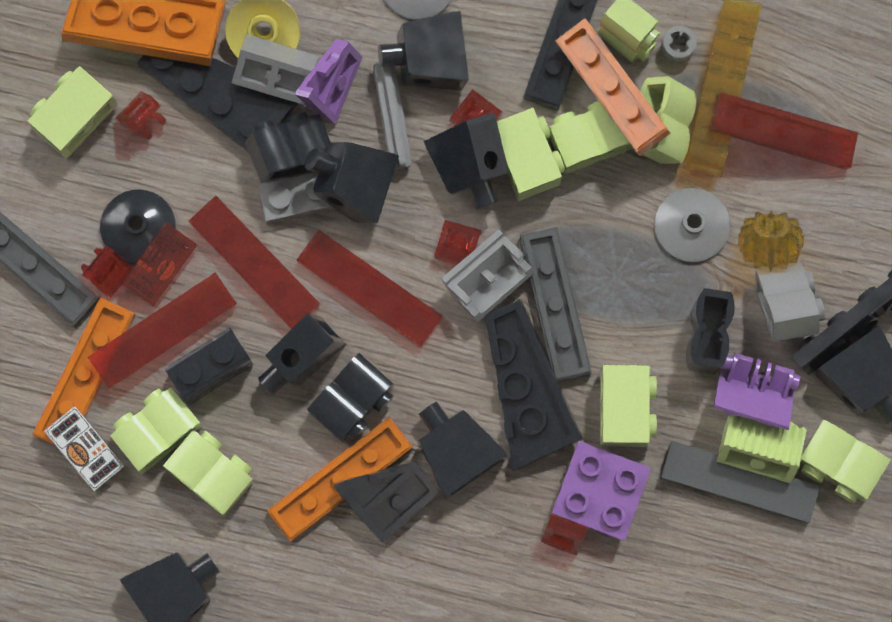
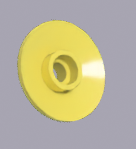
M240 0L231 9L227 17L225 35L230 49L238 58L246 34L296 49L300 39V23L295 11L284 0ZM263 21L267 22L271 26V30L263 33L258 29L257 24Z

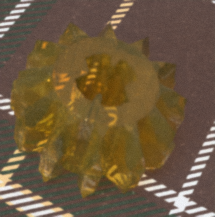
M772 210L769 214L756 212L754 218H745L744 225L738 234V246H740L744 262H753L755 269L762 266L768 267L771 272L773 267L786 269L788 263H797L801 249L804 246V235H802L798 219L788 218L787 212L779 215L774 214Z

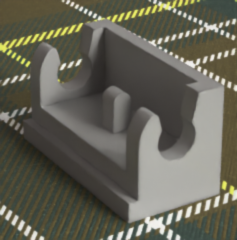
M246 34L231 83L304 105L295 93L316 66L318 55Z
M498 229L441 280L452 298L478 322L535 272L522 258L524 257L523 253Z

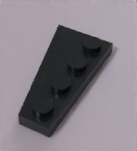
M143 55L137 62L138 67L247 152L248 149L245 141L253 133L252 129L255 126L267 121H273L274 125L282 124L299 104L231 83L235 67L215 58H212L210 66Z
M892 270L887 276L888 280L878 288L873 286L864 291L857 299L858 304L848 312L841 311L834 315L827 323L828 328L818 336L811 335L798 345V352L792 357L808 375L848 348L851 344L849 341L850 337L855 335L859 338L878 327L883 314L892 313Z
M522 300L514 301L485 315L493 364H495L497 388L499 399L502 403L505 420L504 428L510 449L512 471H517L576 444L578 441L584 440Z

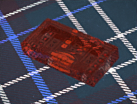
M165 222L121 285L154 307L197 244Z

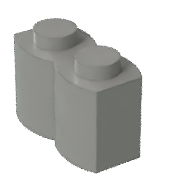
M801 262L756 269V294L762 312L765 315L772 340L780 341L819 334L820 321L825 320V310L822 299H815L814 297L815 284L812 273L805 272Z

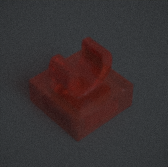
M472 89L451 115L450 122L456 126L466 120L491 113L495 114L498 121L502 116V111Z
M142 91L115 117L124 128L134 133L137 132L146 139L153 137L146 130V122L149 119L154 118L161 125L166 123L164 116L156 112L161 105L151 95Z
M444 220L434 259L458 265L477 248L481 230Z
M105 246L103 249L96 248L93 252L97 257L89 266L83 263L81 269L83 271L82 276L101 293L111 299L133 268L114 250Z
M551 514L541 543L577 556L588 527Z

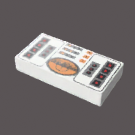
M76 407L71 408L44 430L45 434L92 491H95L124 467Z

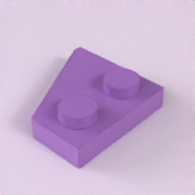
M336 39L298 87L295 95L316 115L320 114L322 121L336 124L363 56L349 42Z

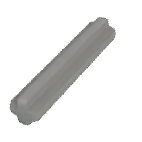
M379 62L373 65L387 152L399 155L395 170L406 169L411 166L412 161L395 66L380 67Z

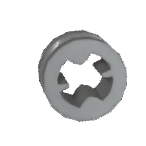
M674 26L665 33L661 44L663 55L674 63L687 61L695 50L696 37L687 27ZM678 36L679 41L681 37L687 40L684 52H680L679 48L677 52L670 48L673 43V37Z

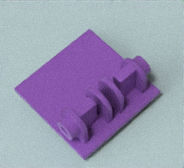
M736 352L733 356L728 354L724 365L720 368L713 408L722 410L731 416H742L759 421L768 427H779L789 430L794 390H797L801 376L794 374L793 369L776 365L770 378L772 363L769 362L766 365L764 374L760 375L758 374L761 364L759 359L756 360L753 370L750 372L753 358Z
M578 441L552 514L594 529L603 536L615 537L625 541L651 468Z

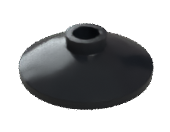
M135 189L119 194L106 206L100 221V233L106 248L113 256L130 264H137L139 260L142 261L141 264L149 263L146 259L154 248L158 249L150 262L153 261L159 251L163 255L166 252L161 247L163 242L172 243L161 235L165 228L173 234L176 232V221L171 207L161 196L148 190ZM134 218H141L143 220V225L138 230L130 228V222ZM151 244L153 248L144 259L142 255Z

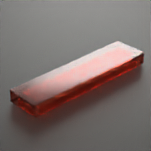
M723 92L716 94L709 131L843 170H848L852 167L858 136L856 131Z
M217 196L213 197L188 220L189 224L290 329L307 313L312 314L320 306V303Z
M320 230L316 232L297 258V263L419 348L424 345L443 318L437 311Z
M215 272L88 356L87 359L106 387L111 389L234 307L237 303Z

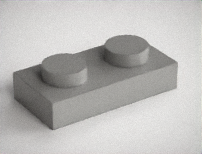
M309 173L258 185L266 223L271 224L335 209L314 194L313 187L318 174Z

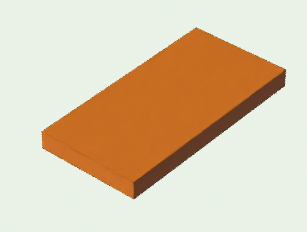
M71 0L61 32L62 41L210 66L226 8V0Z

